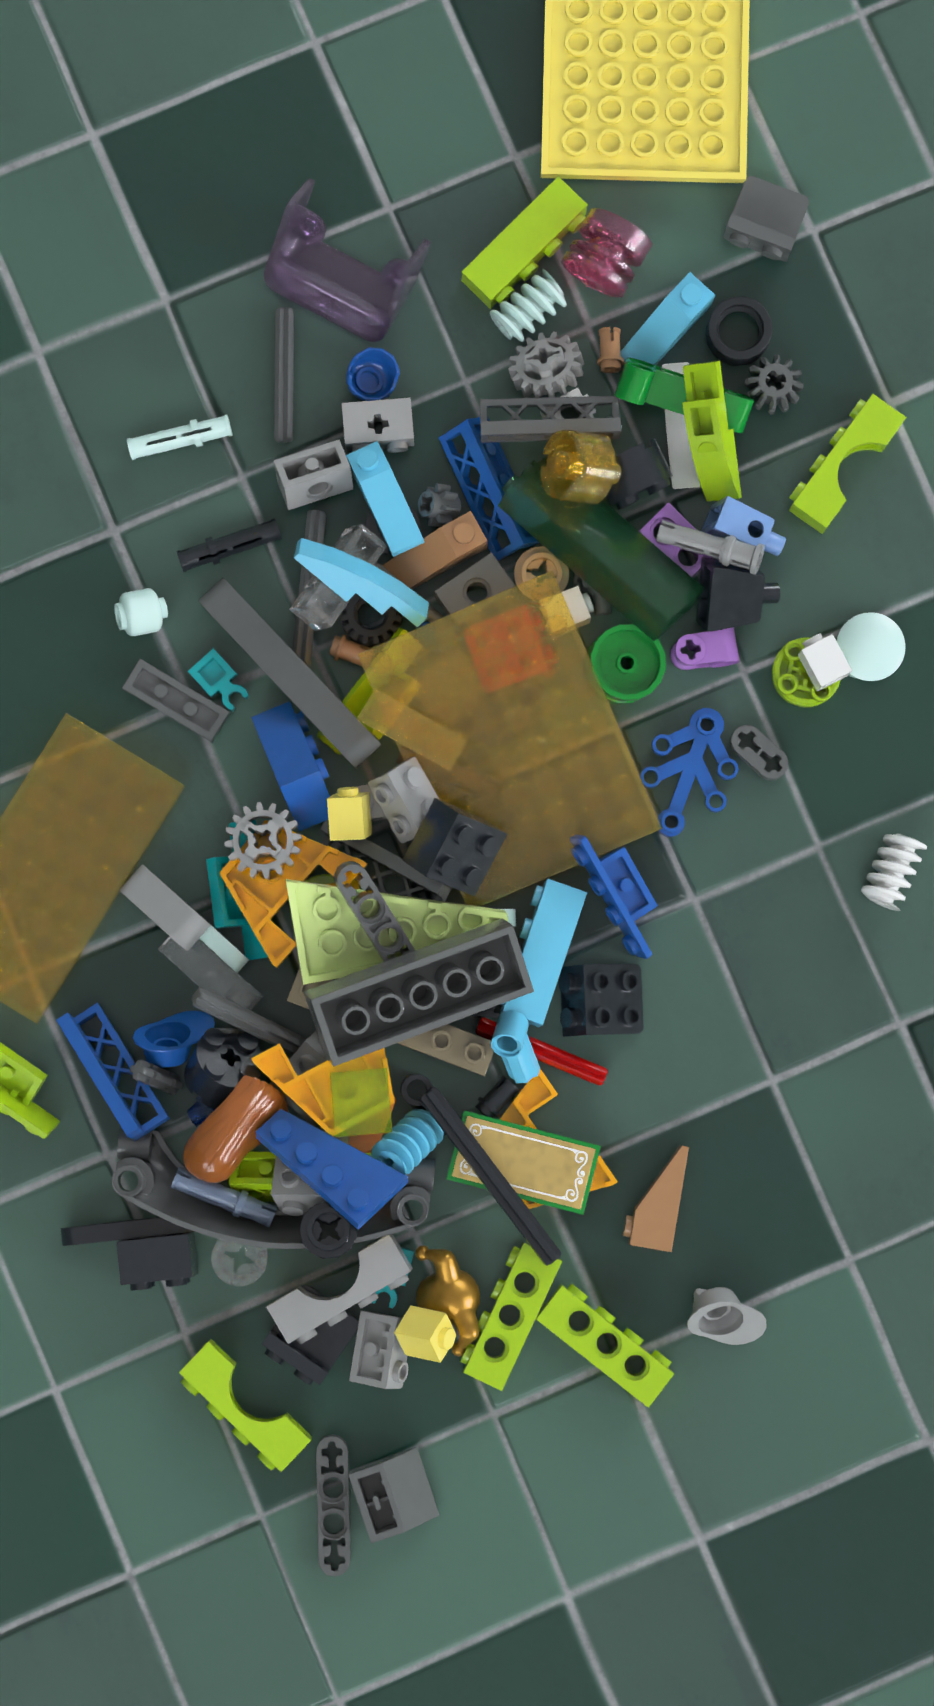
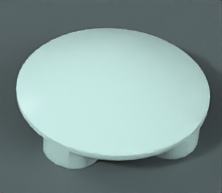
M870 612L856 615L843 625L837 637V643L852 669V672L849 674L850 677L864 681L882 680L893 674L903 661L905 654L904 636L898 625L885 615Z

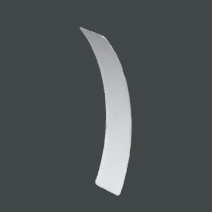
M689 363L663 364L662 367L684 374L683 366ZM665 409L669 464L673 475L671 477L672 488L700 487L692 458L684 415Z

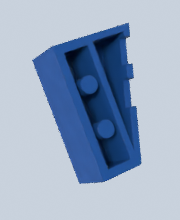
M289 701L251 717L290 812L298 823L299 832L328 820L327 798L330 795L323 780L329 778V774L322 758L315 760L313 757L320 753L312 734L306 737L303 734L310 730L302 711L295 714Z

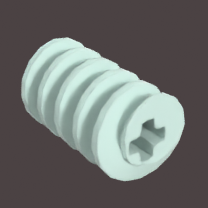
M542 269L543 278L539 275L532 277V286L529 284L521 286L522 295L513 292L510 296L512 304L502 301L499 305L501 313L497 310L490 311V316L495 325L509 340L515 337L523 342L525 340L521 331L523 328L534 333L535 329L532 323L534 319L544 325L546 323L543 316L544 311L555 316L556 311L553 306L555 302L562 307L567 306L563 291L546 270Z

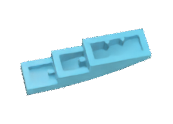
M304 538L297 542L294 559L346 602L357 593L381 614H384L392 606L417 628L427 619L429 602L391 575L366 561L336 548Z

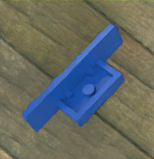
M575 834L570 838L574 846L571 848L572 855L580 866H585L591 876L588 878L589 885L596 895L602 896L608 906L605 908L606 915L615 926L618 925L624 935L622 938L623 945L632 956L636 955L637 957L648 959L653 954L634 921L658 905L626 848L619 846L599 859L587 837Z

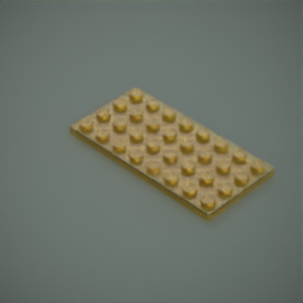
M67 713L0 818V1001L37 1024L120 893L119 890L127 882L186 787Z

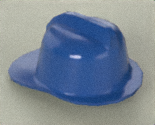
M184 1011L138 1028L134 1032L133 1040L136 1045L143 1049L146 1062L160 1068L176 1067L188 1060L192 1045L199 1042L208 1029L215 1027V1021L206 1012Z

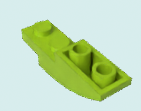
M720 361L684 365L683 373L687 401L682 402L692 458L707 502L719 501L726 496L734 499L742 498L733 429H728Z

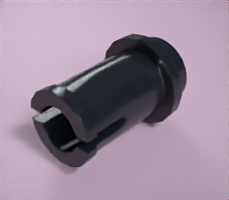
M503 1075L484 1098H478L479 1103L475 1107L484 1116L491 1118L496 1116L499 1118L500 1114L498 1112L520 1090Z

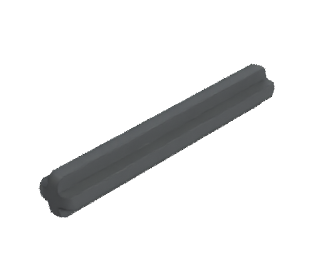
M280 307L275 310L274 438L276 442L289 443L293 440L294 311L292 308Z
M203 987L197 988L191 997L194 1007L274 1046L280 1043L283 1050L292 1055L307 1039Z

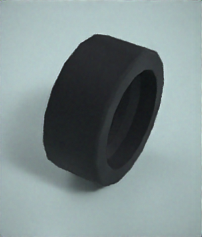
M745 296L731 297L720 302L712 311L706 327V342L712 354L721 362L732 366L748 365L758 360L766 351L773 333L772 320L766 308L757 300ZM733 312H744L756 320L759 326V336L757 342L752 347L736 351L723 344L719 336V326L726 315Z

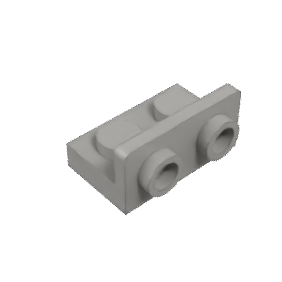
M371 1311L360 1312L349 1381L383 1389L402 1388L403 1382L408 1375V1356L405 1355L394 1332L403 1317Z

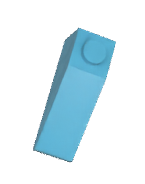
M689 272L620 351L621 357L624 358V363L627 357L657 365L709 310L713 304L715 294Z
M378 441L346 455L352 474L392 556H397L425 543Z

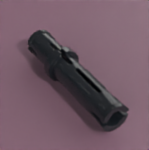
M273 518L270 521L214 540L212 537L206 538L205 543L176 552L183 572H187V570L211 562L214 565L219 564L222 558L281 540L282 538L276 520Z

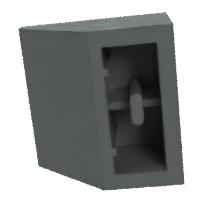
M417 1447L367 1463L349 1471L348 1475L371 1544L404 1533L440 1515Z

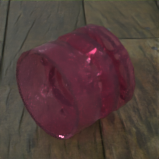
M592 208L579 229V233L584 240H573L569 247L571 251H566L561 263L571 275L586 286L611 297L623 298L628 289L626 283H631L635 276L629 266L640 267L653 244L643 231L624 218L607 210Z

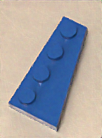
M282 1109L256 1131L257 1140L358 1230L408 1183V1176Z

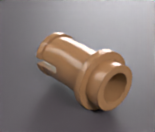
M610 327L599 329L600 358L597 359V365L600 366L601 372L604 373L619 372L624 364V358L621 357L620 352L621 329L613 327L612 333H610Z
M344 634L342 637L335 635L329 655L334 656L335 661H338L340 658L367 669L375 648L346 639L347 635Z

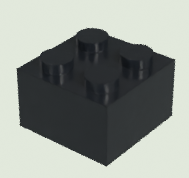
M434 798L402 861L425 877L475 896L507 833L482 817Z
M194 1232L125 1239L116 1242L120 1284H130V1291L151 1289L155 1286V1281L164 1280L166 1287L187 1285V1283L191 1282L190 1278L198 1274Z

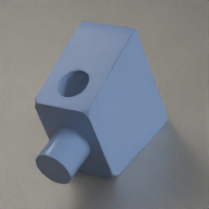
M729 496L711 505L701 529L702 532L723 538L733 535L736 536L738 541L755 546L759 543L764 544V551L777 557L786 542L785 537L771 531L775 522L773 518Z

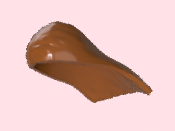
M243 1076L230 1095L205 1119L189 1138L183 1152V1161L186 1169L197 1179L208 1183H218L228 1179L245 1156L261 1144L256 1139V1131L280 1109L289 1113L284 1095L274 1088L273 1085L267 1084L265 1081H260L256 1077Z

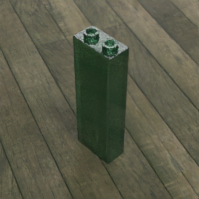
M550 454L538 463L533 460L524 469L520 477L513 475L502 488L505 495L498 506L654 642L691 610L705 588Z

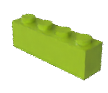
M558 176L461 272V281L490 309L497 302L500 304L502 301H507L511 294L515 292L513 287L521 279L524 281L530 279L539 268L537 263L545 255L550 258L560 249L563 244L561 239L569 231L574 234L587 221L585 215L588 204Z

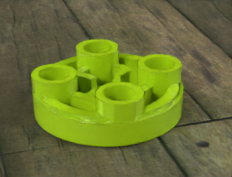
M809 637L789 641L778 652L772 665V681L776 691L785 701L798 707H814L826 702L836 692L841 681L839 680L818 692L816 691L798 657L800 651L805 648L802 643L810 639Z

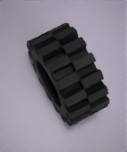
M357 593L347 602L344 600L340 607L341 624L347 636L351 640L356 641V643L367 645L370 648H374L375 645H380L381 647L386 645V642L401 627L403 615L392 606L385 612V618L379 626L374 628L365 627L358 620V611L367 602Z

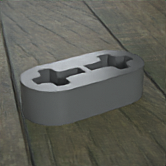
M743 725L733 732L730 738L732 751L760 777L773 781L785 774L789 763L787 756L757 728L751 725ZM749 733L752 734L754 737L752 744L759 751L755 753L748 746L741 749L738 746L741 740L737 736L739 734L743 736ZM763 753L769 759L774 758V756L778 757L780 761L777 766L781 770L779 772L772 770L768 773L764 769L767 763L759 755Z

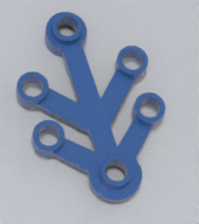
M702 708L697 710L692 715L689 726L670 735L660 734L652 742L653 752L658 756H666L673 747L694 739L689 753L656 768L646 767L640 774L641 784L645 788L652 789L660 781L682 771L669 808L662 811L656 821L657 829L663 836L675 837L683 830L685 819L682 811L695 776L706 798L705 806L710 812H720L726 806V796L717 790L702 758L708 744L718 763L717 774L721 779L731 780L738 773V764L729 758L720 738L724 729L723 718L714 709ZM703 719L711 720L713 729L710 731L703 730L700 726ZM660 739L666 740L669 744L668 750L659 751L656 748V742ZM725 763L731 764L734 768L733 774L729 776L724 775L721 771V766ZM646 772H654L657 776V781L653 784L647 783L644 780ZM716 795L721 798V807L714 808L710 805L709 799L711 796ZM674 816L678 822L675 828H668L665 825L666 817Z

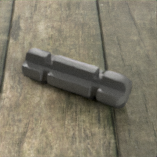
M137 1060L136 1064L130 1067L133 1079L170 1095H175L177 1090H181L183 1087L179 1075L144 1060Z

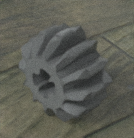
M777 354L774 355L772 364H770L766 357H761L759 360L760 367L751 365L749 373L753 377L746 378L744 385L752 388L746 396L753 399L759 398L755 406L757 410H760L764 404H767L768 413L774 414L776 405H778L782 412H787L789 409L788 402L797 404L799 396L796 392L802 391L804 384L796 381L802 374L800 369L789 370L793 363L791 359H788L782 365L780 364V355ZM770 379L774 383H781L778 390L774 386H767Z

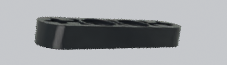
M155 1217L61 1228L62 1246L195 1231L175 1225L163 1218Z

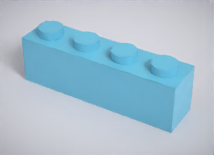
M547 879L543 887L536 886L530 905L535 906L532 919L525 918L519 938L525 939L521 952L534 992L500 1004L502 1005L500 1014L506 1011H517L527 1018L530 1025L536 1027L543 1025L587 892L551 879Z

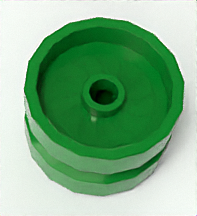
M619 624L603 632L587 648L583 660V674L589 689L601 700L614 705L631 704L652 693L661 683L666 670L665 651L659 639L648 629L635 624ZM623 660H626L629 664V667L626 669L622 668L620 664Z

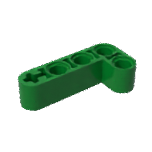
M627 357L614 395L634 404L644 405L646 402L684 415L682 402L687 401L684 374L639 359ZM723 388L728 429H733L737 433H743L754 399Z

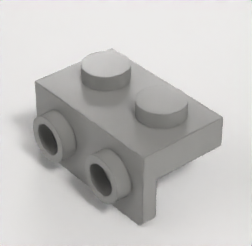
M416 756L405 760L385 774L368 782L375 800L382 808L391 825V829L397 835L399 841L404 843L414 839L434 798L439 799Z

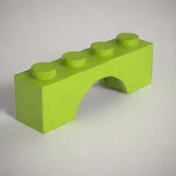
M874 394L871 395L867 402L862 399L859 400L849 414L854 419L847 430L842 426L838 429L829 442L834 448L827 457L823 454L819 455L809 470L814 474L807 485L801 481L789 497L794 501L789 511L821 534L825 532L846 502V498L842 494L838 483L840 463L847 456L857 451L872 450L883 452L907 418Z
M210 1339L179 1372L184 1377L180 1382L194 1396L200 1393L209 1402L206 1405L207 1409L217 1419L221 1421L225 1417L234 1426L232 1433L244 1445L247 1446L251 1442L260 1451L257 1457L270 1470L276 1467L282 1472L312 1440V1436L288 1412L273 1418H260L246 1412L236 1401L232 1390V1375L236 1362Z

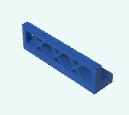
M480 417L466 419L440 436L439 440L470 509L488 541L487 546L490 553L492 552L495 558L500 561L521 548L534 546L543 541V537L500 443H481ZM460 434L466 443L464 455L457 452L452 441ZM471 466L477 468L480 474L478 486L472 484L469 478ZM485 497L491 499L494 505L492 517L486 515L483 509ZM499 528L505 530L511 543L501 549L497 540Z
M98 1002L76 1017L71 1016L67 1012L56 1020L123 1131L130 1139L135 1142L170 1119L149 1085L137 1081L134 1095L120 1092L118 1085L121 1073L133 1075L130 1069L123 1068L124 1061H126L129 1068L131 1065H135L136 1062ZM97 1015L102 1022L99 1038L86 1036L80 1025ZM107 1032L113 1041L106 1040ZM90 1042L97 1043L96 1051ZM104 1045L117 1047L120 1051L117 1066L106 1065L101 1061ZM108 1071L115 1072L113 1079ZM142 1089L148 1098L140 1097ZM125 1099L133 1100L131 1108ZM139 1102L152 1104L158 1113L156 1117L142 1126L136 1118Z

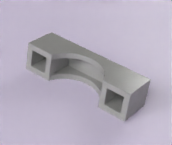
M393 1234L383 1236L358 1252L359 1273L353 1286L346 1292L333 1297H322L312 1294L302 1286H299L267 1306L287 1344L294 1340H297L299 1345L318 1334L315 1328L327 1321L331 1327L348 1316L345 1311L346 1309L355 1304H358L361 1309L379 1298L376 1292L388 1285L390 1290H393L409 1280L406 1274L411 1272L413 1268Z

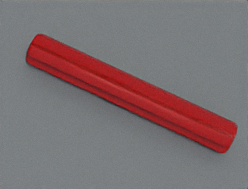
M485 1017L481 1018L476 1028V1034L492 1040L497 1022ZM528 1036L538 1061L598 1086L604 1083L608 1073L605 1067Z

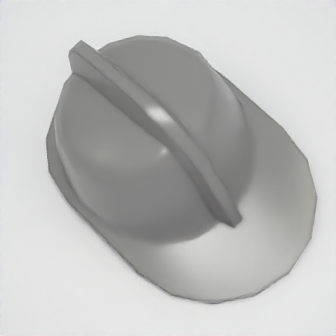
M716 1287L708 1290L698 1288L694 1291L693 1313L687 1321V1327L691 1333L725 1344L741 1345L755 1341L766 1330V1318L764 1315L752 1307L741 1304L732 1290L725 1287Z

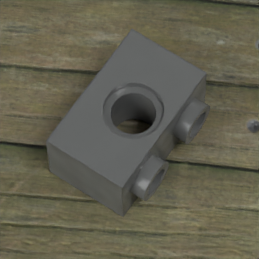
M491 552L435 591V598L452 623L462 629L465 626L467 628L482 622L485 619L483 614L492 607L499 610L513 600L511 594L515 592V585ZM473 587H481L486 591L487 596L481 602H473L468 598L467 592Z

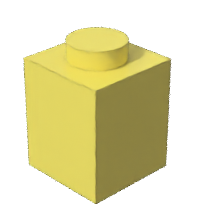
M358 787L338 788L336 794L327 798L330 841L362 840L372 834L369 792H359Z
M410 1305L394 1332L405 1355L438 1363L442 1362L448 1350L452 1348L457 1336L446 1313Z

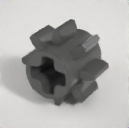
M436 483L435 487L427 486L426 491L420 495L418 510L421 518L429 519L428 526L442 527L458 517L461 510V501L458 493L450 492L451 485Z

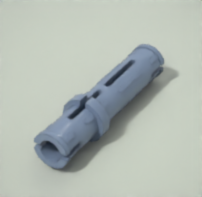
M181 1167L178 1168L170 1187L233 1212L232 1216L239 1218V1216H243L266 1227H270L277 1210V1206L249 1196V1192L245 1190L239 1192L219 1183L204 1182Z

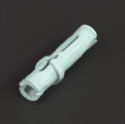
M228 414L200 422L194 419L190 420L188 425L135 438H127L130 456L132 460H135L139 457L193 444L196 447L203 446V442L225 436H233ZM211 429L210 431L198 433V432H201V431H204V430ZM171 438H176V439H173V440H169V441H165V442H161V443L149 445V444H151V443H155V442H159V441H163V440H167V439H171Z

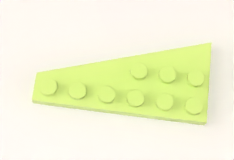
M285 879L303 985L342 978L383 963L382 958L337 886ZM355 889V891L357 892V894L366 891V890ZM380 893L415 950L502 918L508 922L505 910ZM375 899L365 900L360 907V912L365 917H372L379 910L378 901ZM393 928L383 929L378 937L380 945H392L397 939V933ZM400 951L394 953L396 957L402 956Z

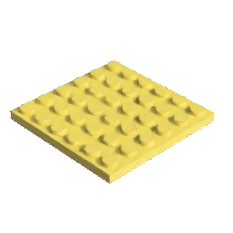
M545 0L541 178L556 179L559 176L561 179L744 183L747 171L750 0Z

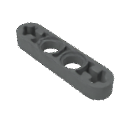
M354 861L344 862L337 867L334 873L335 884L383 962L396 958L394 953L398 951L402 955L415 951L367 871ZM350 870L354 874L360 873L356 877L357 883L363 890H366L368 886L370 890L357 894L349 883L343 885V882L347 880L345 873ZM367 899H375L379 904L378 912L372 917L362 916L360 912L361 904ZM386 928H393L397 933L396 941L390 946H382L378 941L380 932Z
M331 1434L320 1440L316 1450L318 1561L320 1568L325 1574L336 1577L347 1571L351 1561L349 1449L344 1438ZM329 1442H335L336 1448H342L343 1453L337 1454L336 1468L343 1466L344 1472L337 1470L322 1472V1466L327 1468L330 1466L329 1455L322 1452V1449L328 1448ZM336 1477L343 1483V1492L339 1496L330 1497L324 1492L323 1483L328 1478ZM331 1513H337L344 1519V1527L337 1533H331L324 1527V1519ZM324 1538L328 1540L345 1538V1544L338 1542V1555L345 1557V1561H341L338 1568H332L331 1562H325V1557H329L332 1550L331 1543L324 1544Z

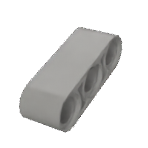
M143 864L119 890L187 952L211 926Z

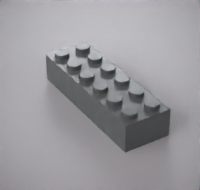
M502 918L309 989L303 993L325 1058L334 1067L532 993L534 989L514 927Z

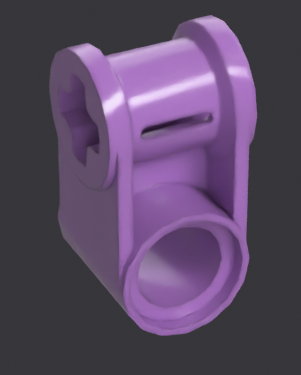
M734 627L682 636L670 650L672 663L681 670L705 667L716 668L739 663ZM686 645L688 650H694L695 652L690 659L687 654H681V650Z

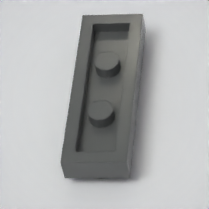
M142 659L138 661L122 687L124 691L212 743L230 715V712Z

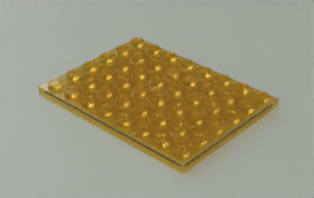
M552 570L357 654L403 761L416 756L440 800L482 817L507 833L476 895L473 896L460 891L466 905L483 906L579 865L571 852V848L574 846L570 838L575 834L586 836L596 855L600 856L662 829Z

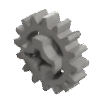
M552 332L550 338H545L543 333H539L538 340L536 341L529 337L526 338L527 346H517L515 349L518 356H510L509 358L511 367L508 370L515 389L517 391L522 390L525 398L529 397L532 393H534L535 398H542L543 395L555 397L556 392L566 395L565 387L568 385L576 387L578 384L575 377H580L584 374L582 370L584 360L577 342L571 343L568 335L559 339L557 332Z
M257 802L256 811L253 812L247 806L243 807L245 813L243 818L237 815L232 817L237 824L236 827H226V833L233 836L232 840L224 842L226 848H234V852L228 856L229 860L236 861L239 859L241 862L237 867L238 871L242 872L247 867L250 868V877L253 879L257 876L258 871L263 872L266 880L270 879V871L275 870L280 876L283 875L281 866L285 863L293 867L294 862L290 855L300 854L301 852L298 847L294 846V842L302 840L301 834L292 833V830L298 826L297 821L294 820L287 823L286 819L289 816V811L285 809L280 814H277V806L274 803L270 805L268 810H264L262 803ZM258 818L272 819L265 825H254L251 822ZM283 828L287 835L285 850L278 843V835ZM251 831L263 837L267 833L271 834L269 840L276 851L263 845L259 849L256 848L258 842ZM241 833L248 837V847L244 854L240 848ZM271 856L275 859L274 862L268 864L255 863L260 857Z

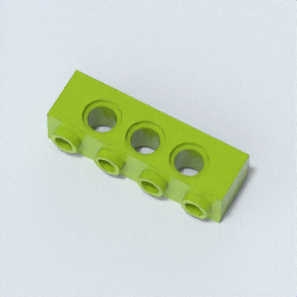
M523 1242L520 1248L513 1246L505 1264L510 1267V1271L505 1280L500 1278L497 1280L490 1296L496 1301L490 1313L485 1310L483 1311L478 1321L479 1332L481 1333L475 1345L469 1344L466 1347L465 1353L460 1360L461 1363L466 1364L463 1373L500 1391L503 1390L560 1268L561 1259L558 1258L555 1262L546 1266L529 1244ZM522 1272L530 1273L535 1280L533 1288L527 1292L519 1291L514 1286L516 1276ZM514 1305L519 1309L520 1315L516 1322L506 1324L501 1321L499 1312L503 1306ZM491 1337H498L505 1344L503 1352L498 1356H491L484 1350L485 1342Z
M571 1283L566 1288L560 1284L539 1311L536 1320L649 1408L673 1377V1371L668 1368L672 1362L656 1349L652 1354L647 1352L640 1346L644 1340L628 1327L624 1332L619 1330L612 1324L616 1318L599 1305L594 1310L584 1301L588 1296ZM575 1311H583L588 1315V1324L582 1330H575L569 1326V1317ZM603 1333H611L616 1337V1346L609 1352H603L597 1348V1339ZM632 1355H639L644 1359V1367L637 1374H631L625 1370V1361Z

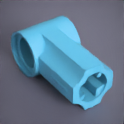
M506 1011L500 1014L491 1040V1048L502 1057L509 1077L514 1079L516 1084L528 1083L530 1079L538 1076L540 1071L539 1063L527 1035L529 1021L523 1014L517 1011Z

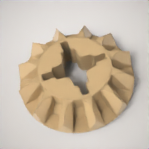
M544 546L534 547L524 552L517 560L514 569L515 583L522 595L535 602L541 601L564 591L569 580V567L565 558L558 551ZM543 561H546V572L551 577H556V579H544L543 584L538 588L537 577L526 571H538Z

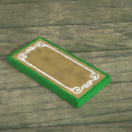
M464 1111L462 1122L521 1199L584 1215L601 1146ZM454 1147L446 1179L488 1190L457 1148Z

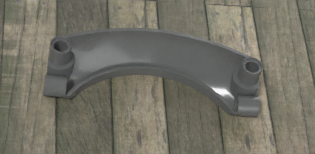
M121 1127L117 1147V1158L120 1160L116 1164V1171L111 1179L112 1187L118 1195L175 1225L213 1238L262 1248L307 1249L300 1234L301 1222L306 1212L299 1216H291L277 1209L270 1227H266L243 1216H239V1218L232 1216L233 1212L172 1189L170 1187L178 1168L187 1169L175 1156L161 1133L152 1130L134 1142L125 1134ZM422 1159L419 1165L414 1167L410 1174L406 1175L408 1176V1183L357 1231L358 1237L354 1243L398 1233L418 1226L426 1220L429 1212L431 1191H433L436 1159ZM128 1170L133 1171L138 1177V1185L133 1191L125 1190L120 1181L122 1174ZM408 1200L419 1201L423 1206L421 1217L416 1220L406 1218L402 1209L404 1203ZM320 1220L318 1221L324 1232L321 1236L322 1239L331 1236L333 1239L340 1240L335 1230L339 1220L330 1226L326 1223L323 1224Z

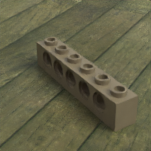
M299 968L287 1001L309 1010L303 992L333 980L303 985ZM448 1024L397 1043L484 1077L494 1053L490 1040Z

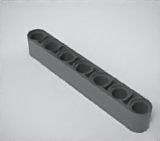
M223 577L198 600L356 769L381 746L380 742Z

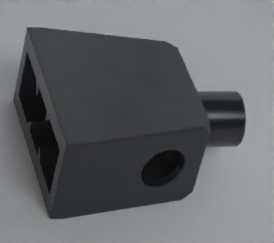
M702 558L696 621L707 632L757 623L761 619L762 604L779 602V584L765 583V576L760 570H758L756 575L750 574L749 569L732 564L726 567L719 563V559Z

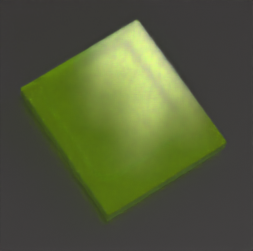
M387 1068L330 1073L335 1137L392 1132Z

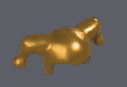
M425 1245L418 1246L415 1250V1256L420 1261L429 1259L434 1264L436 1272L421 1281L417 1289V1305L421 1308L447 1314L452 1326L456 1327L460 1336L459 1340L453 1344L451 1350L455 1356L461 1357L465 1353L466 1347L479 1336V1326L476 1317V1310L480 1304L479 1286L470 1274L459 1269L455 1255L451 1251L446 1249H428Z

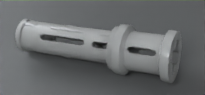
M666 520L661 522L657 533V542L719 559V563L726 567L732 564L749 569L750 574L756 575L760 568L765 550V545L761 543L755 546L738 541L736 536L733 535L726 536V538L714 536L692 528L676 525Z

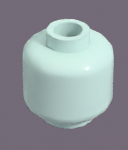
M151 588L123 593L120 596L119 603L114 604L117 625L120 630H125L130 636L157 632L162 627L163 618L168 617L165 599L163 597L158 598Z

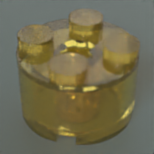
M560 430L551 436L545 446L543 455H548L546 466H541V481L544 490L552 498L562 501L598 504L606 497L612 484H616L620 479L621 467L616 463L615 451L607 435Z

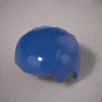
M369 347L352 358L346 372V384L351 394L361 401L384 400L395 390L400 375V368L392 354L383 348Z

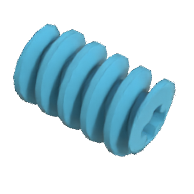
M423 1109L411 1110L373 1146L371 1157L405 1175L410 1174L414 1167L418 1166L422 1159H425L429 1152L433 1151L437 1144L441 1143L444 1131L428 1111Z

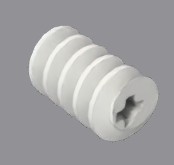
M887 834L884 835L883 842L888 847H880L877 852L883 860H874L872 863V867L878 873H868L866 878L873 886L865 885L862 887L861 892L878 905L891 910L901 911L893 902L894 900L905 901L906 897L898 891L899 887H911V884L904 876L916 875L917 871L909 864L910 862L922 861V858L915 853V850H926L927 845L905 835Z

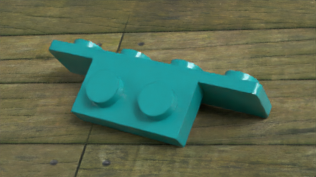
M256 819L251 821L254 825H257ZM233 822L228 827L235 828L237 824ZM241 833L240 848L248 840L244 833ZM228 856L206 859L215 928L241 927L245 956L249 961L267 958L266 952L219 874L230 861Z

